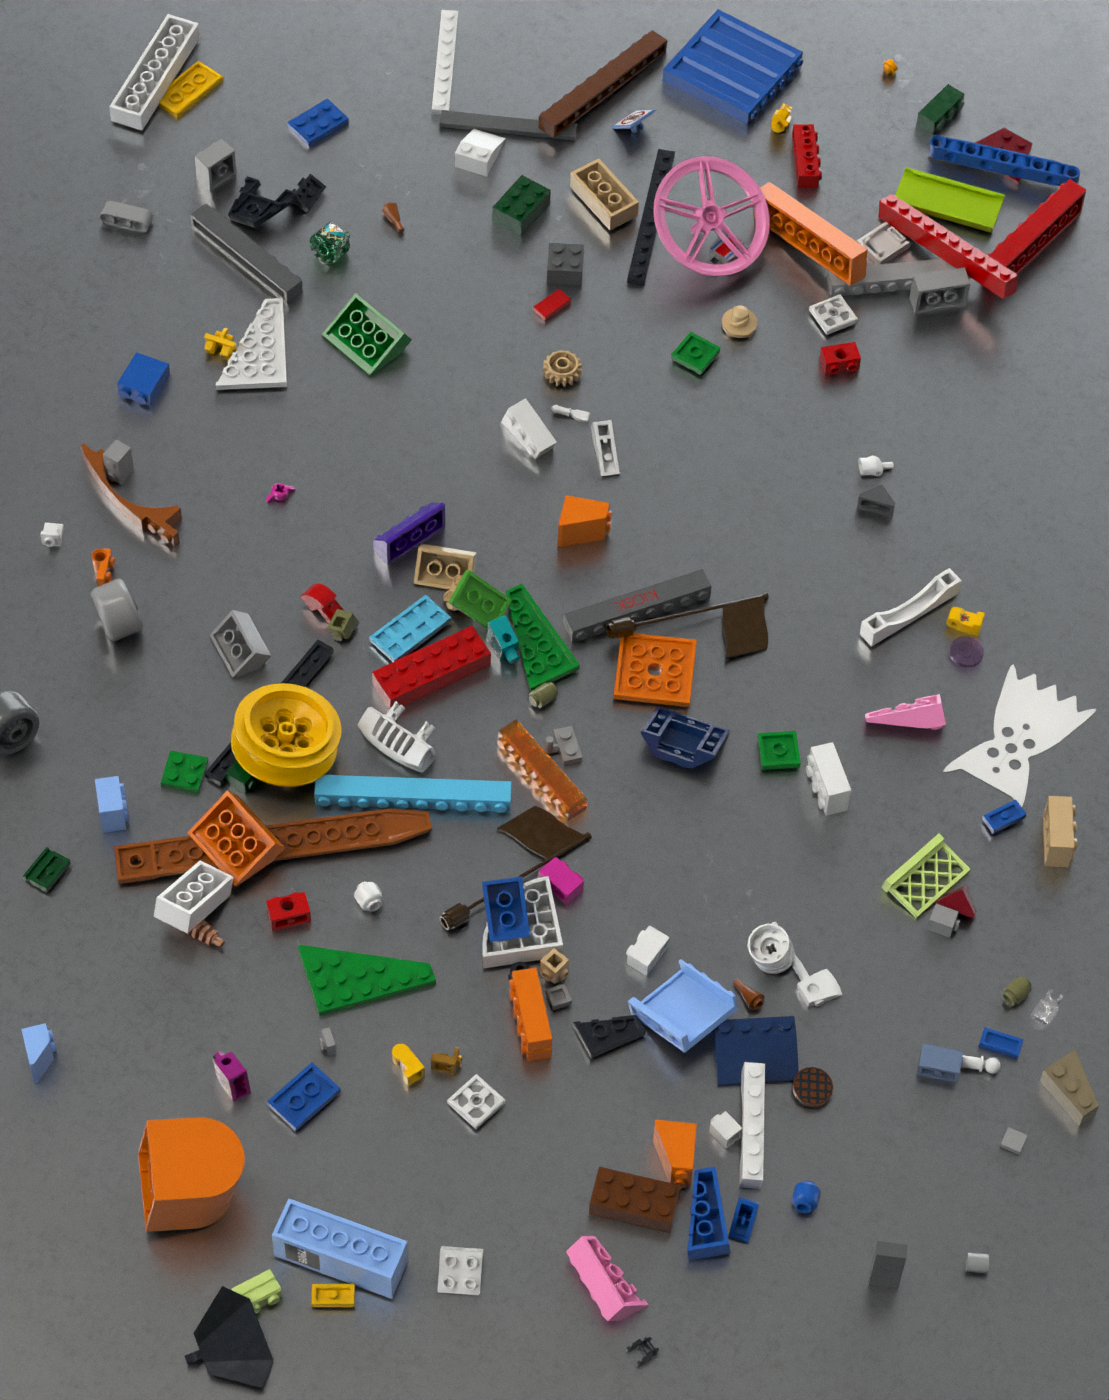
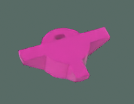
M280 483L273 484L272 492L265 500L267 503L274 500L283 501L287 499L289 493L295 491V488Z

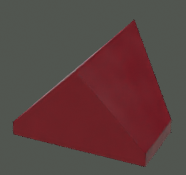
M967 884L939 898L936 902L938 905L953 909L971 918H974L977 913Z

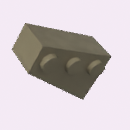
M1073 1050L1044 1069L1040 1082L1080 1127L1095 1117L1099 1104L1076 1050Z

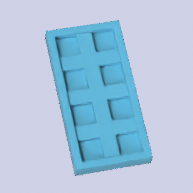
M424 595L372 634L370 642L394 662L407 656L451 622V617L427 595Z

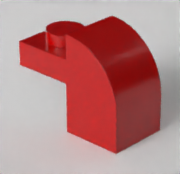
M320 583L311 585L300 596L311 611L318 609L328 623H330L337 609L343 610L335 599L337 595L330 588Z

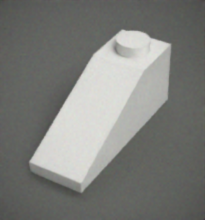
M612 421L593 422L591 425L592 438L601 477L618 475L620 472Z

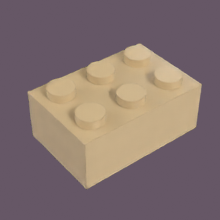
M1048 796L1043 814L1044 860L1047 867L1068 868L1070 860H1074V850H1077V838H1074V833H1076L1077 824L1073 821V816L1076 814V805H1072V797Z

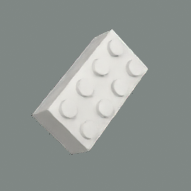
M199 861L156 898L154 917L181 931L190 932L231 895L233 876Z

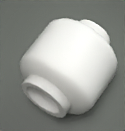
M374 882L360 883L354 893V897L362 910L373 912L382 905L384 896Z

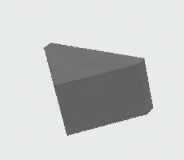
M880 485L860 493L857 508L893 517L895 502L884 486Z

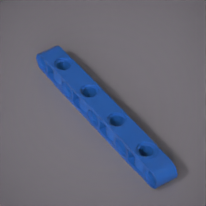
M936 135L930 139L929 155L936 159L1053 186L1065 184L1069 179L1077 184L1079 182L1080 170L1073 165L955 138Z

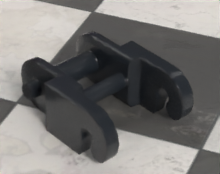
M645 1337L643 1341L639 1339L632 1343L631 1347L628 1346L626 1348L628 1352L635 1348H640L644 1353L645 1357L642 1358V1361L640 1362L639 1360L636 1363L638 1367L650 1361L652 1355L658 1354L659 1348H654L650 1342L652 1340L651 1337ZM646 1344L651 1350L648 1353L643 1348V1346Z

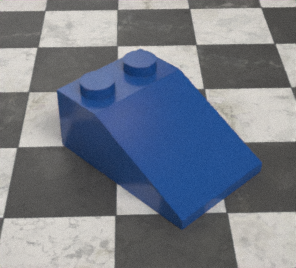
M522 876L482 882L490 942L530 937Z

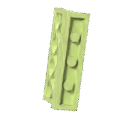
M937 834L888 877L881 887L886 893L890 892L915 918L919 917L971 870L943 842L944 838L940 834ZM942 849L948 855V860L938 859L937 852ZM926 862L934 863V872L924 871V864ZM938 863L948 864V873L938 872ZM951 865H958L963 871L960 874L952 873ZM911 875H921V883H911ZM924 875L935 876V884H925ZM938 876L948 877V885H938ZM899 886L908 887V895H901L896 889ZM911 887L921 888V896H911ZM925 888L935 889V896L925 897ZM911 900L922 901V908L917 911L912 906Z

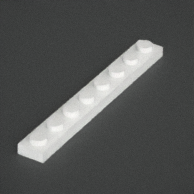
M441 11L432 114H441L442 110L449 111L458 11Z

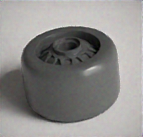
M13 691L0 693V754L7 755L18 752L26 747L36 736L40 725L39 716L35 709L21 694Z

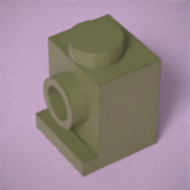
M337 609L327 628L334 639L342 641L343 638L349 639L355 626L359 625V621L353 613Z

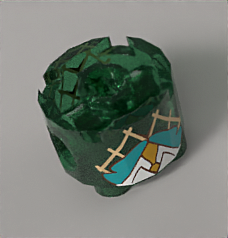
M329 222L311 236L309 241L310 248L315 250L317 259L329 265L335 263L349 251L350 235L348 231L342 230L334 223Z

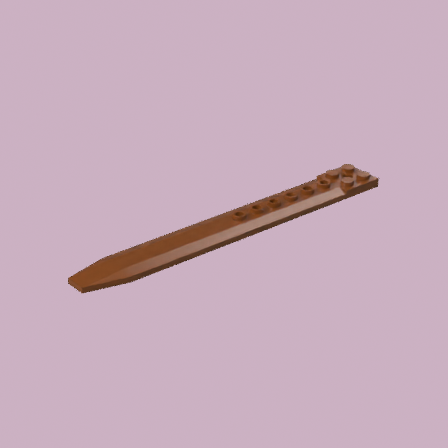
M382 809L265 825L285 847L273 861L394 845L432 831L428 811ZM190 836L114 846L119 884L183 874L199 861L219 869ZM135 859H138V862H141L139 865L131 864L134 863Z

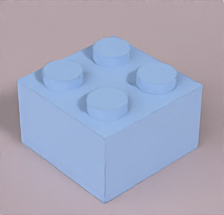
M119 776L95 779L103 833L126 830L125 822L129 821L124 783H119Z

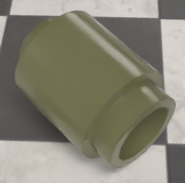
M552 682L544 683L530 692L529 701L534 707L541 708L556 698L558 690Z
M1017 976L1004 989L1003 999L1011 1006L1019 1004L1032 991L1030 981L1025 977Z

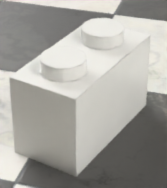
M649 925L645 931L642 930L636 944L628 948L626 952L627 964L647 976L669 947L670 937Z

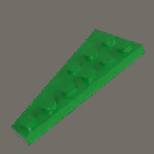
M519 584L507 590L506 596L512 599L509 604V610L515 634L519 641L518 646L530 692L544 683L554 682L579 670L580 664L524 585Z

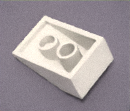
M473 129L460 142L455 152V167L487 177L506 138Z

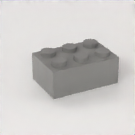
M965 268L913 275L909 298L914 313L966 307L970 281Z

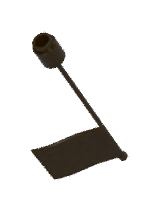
M765 592L756 597L635 623L630 617H625L607 623L606 630L609 638L618 639L632 636L637 626L723 608L722 626L726 642V659L767 649L768 631L764 616V600H768L769 596Z
M533 806L497 828V830L513 837L528 850L546 859L518 876H522V878L547 864L554 857L562 855L585 840L589 841L592 839L589 832L582 834L565 825L550 812L537 806ZM484 897L468 907L465 904L457 903L444 911L439 917L443 927L446 930L455 929L468 921L470 910L484 902Z

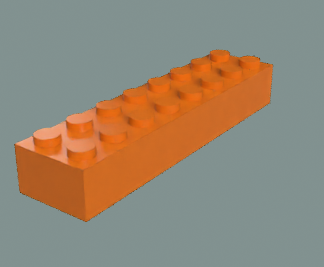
M771 182L760 187L767 203L770 218L769 229L850 286L866 277L868 249Z

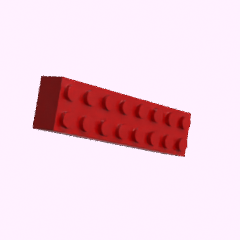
M1071 179L1065 184H1061L1058 191L1052 193L1045 203H1041L1034 213L1029 214L1024 223H1020L1013 233H1009L1002 243H998L995 250L987 255L1017 274L1082 212L1086 189Z

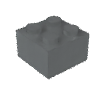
M549 243L547 284L582 285L584 245Z

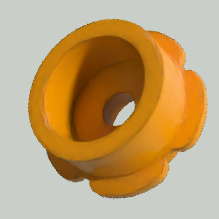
M892 59L883 62L884 71L887 74L891 73L894 75L895 71L898 70L896 63Z

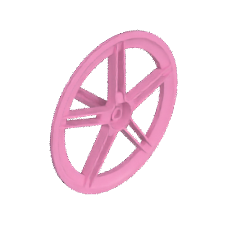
M710 156L685 160L666 174L655 195L654 221L657 233L672 257L691 271L714 277L735 274L751 265L761 254L766 244L770 218L764 195L753 178L742 168L730 161ZM703 170H705L709 200H707ZM698 171L702 208L667 199L671 188L681 177ZM710 171L724 174L734 180L746 192L748 197L722 207L716 206ZM748 200L751 201L750 204L732 212L726 213L725 209ZM666 204L692 210L694 214L666 206ZM753 206L756 220L755 233L749 248L746 250L723 222V219ZM665 211L697 220L690 227L694 237L686 253L673 240L667 227ZM722 230H724V232L729 236V238L734 242V244L724 235ZM710 231H714L738 257V259L732 262L717 265L703 263L694 258ZM703 232L704 235L691 257L688 256L699 233Z

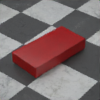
M558 289L533 306V311L546 321L569 305L571 298Z

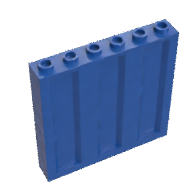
M717 9L665 66L662 81L748 125L751 120H755L758 112L766 107L767 102L775 97L776 92L783 88L787 79L792 78L794 71L802 66L803 52Z

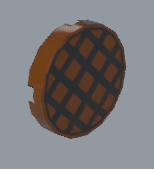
M805 1067L794 1077L792 1091L795 1098L802 1105L811 1108L820 1107L832 1096L833 1083L828 1073L817 1067Z

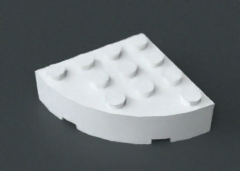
M549 876L533 879L524 883L523 886L530 937L490 942L488 924L486 923L482 942L483 968L541 960L553 948L563 954V942Z

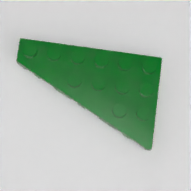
M306 945L298 946V952L319 1016L436 984L430 963Z

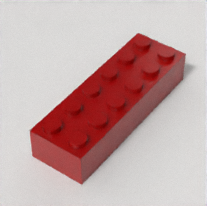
M470 626L373 671L372 685L389 710L395 701L398 702L399 706H406L491 666V652L474 627Z

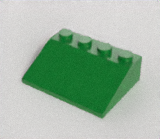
M357 293L353 295L322 333L325 338L371 376L400 355L412 341L411 338Z

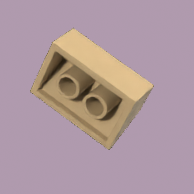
M421 544L418 547L414 584L450 589L456 575L461 576L466 570L474 573L477 552Z

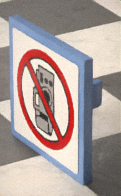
M655 109L636 110L611 127L612 129L631 128L633 133H638L637 125L639 129H644L641 121L656 111Z

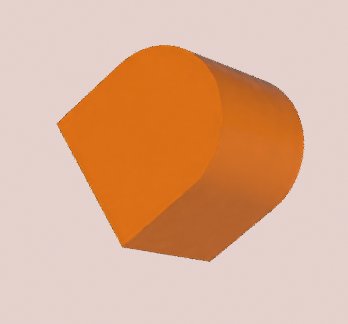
M205 1117L146 1121L138 1150L145 1231L203 1228L217 1222L225 1215L232 1203L245 1162L243 1146L232 1129L220 1121Z

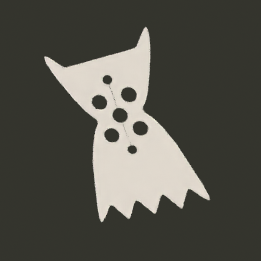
M1013 664L1007 673L996 707L994 718L995 738L964 753L946 766L943 772L963 769L1010 795L1022 807L1029 777L1028 758L1059 743L1093 715L1096 709L1077 712L1076 696L1058 701L1056 685L1037 690L1036 674L1018 680ZM1028 724L1030 729H1023V725ZM1009 727L1013 729L1014 734L1011 737H1005L1002 734V729ZM1032 739L1035 742V747L1032 749L1025 748L1023 745L1024 740ZM1013 743L1017 746V751L1015 753H1008L1005 746ZM989 748H996L999 751V756L992 758L988 756L987 750ZM1011 760H1018L1021 763V767L1017 770L1011 769L1009 762ZM998 767L1000 771L999 773H994L992 769Z

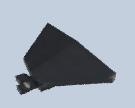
M222 1286L193 1333L199 1350L185 1355V1360L187 1364L203 1358L210 1375L262 1388L273 1362V1357L250 1298Z

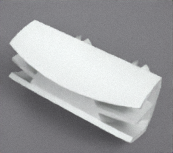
M397 701L394 702L387 714H382L373 707H368L357 725L366 739L398 763L423 773L436 758L434 748L426 743V740L436 728L425 721L419 732L412 734L398 725L395 721L405 710V707L403 705L399 706Z

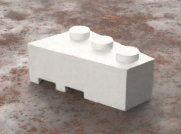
M526 398L508 408L501 423L526 448L530 455L537 459L554 448L557 441Z

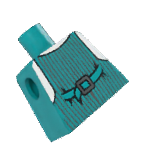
M506 615L488 622L486 639L500 660L507 658L510 664L517 662L520 659L517 653L519 641Z

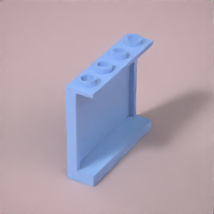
M680 959V971L641 1002L635 997H632L627 1002L631 1015H637L643 1024L685 1053L738 1010V1006L736 1003L737 998L732 991H727L720 983L709 979L704 972H699L692 964H687Z

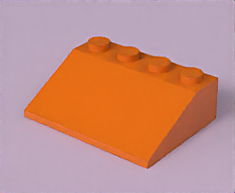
M228 790L187 832L221 871L233 876L232 884L236 887L270 864L285 849L284 845L237 794Z

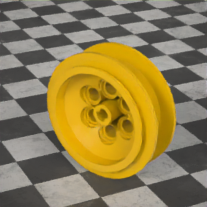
M271 684L252 691L240 702L235 713L234 726L231 733V747L238 763L255 778L277 786H301L320 779L333 766L341 738V722L334 707L317 692L294 684Z

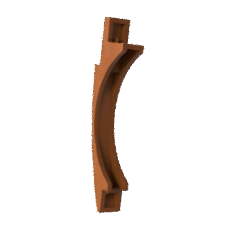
M84 443L81 444L82 457L101 490L117 509L141 531L148 527L152 533L158 534L165 543H170L174 547L180 543L179 533L173 526L182 520L181 508L177 505L152 508L125 500L107 482L103 460L105 451L101 448L96 453Z

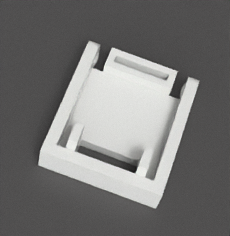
M887 222L856 241L868 249L867 257L876 265L887 263L907 250L911 245L894 227L891 226L889 228Z

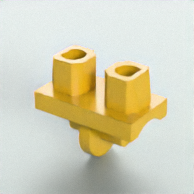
M783 103L780 110L776 109L771 122V128L774 132H782L785 126H788L792 117L789 115L792 109L791 106Z
M224 328L222 332L216 331L215 335L206 333L204 336L206 340L204 350L207 353L214 354L216 348L219 347L222 348L220 356L230 359L233 352H236L238 348L236 347V342L232 341L234 336L229 335L228 328Z

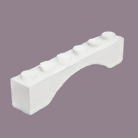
M950 568L935 576L926 587L905 603L889 611L876 612L863 620L860 635L871 647L957 595L962 580Z
M744 1062L741 1071L742 1144L739 1188L760 1189L763 1182L765 1064Z

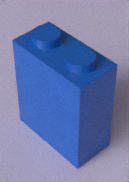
M136 352L117 382L118 395L135 400L140 404L151 406L170 376L169 363Z

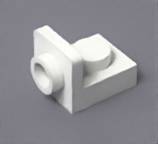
M45 523L44 529L40 533L42 545L49 547L61 546L64 525Z

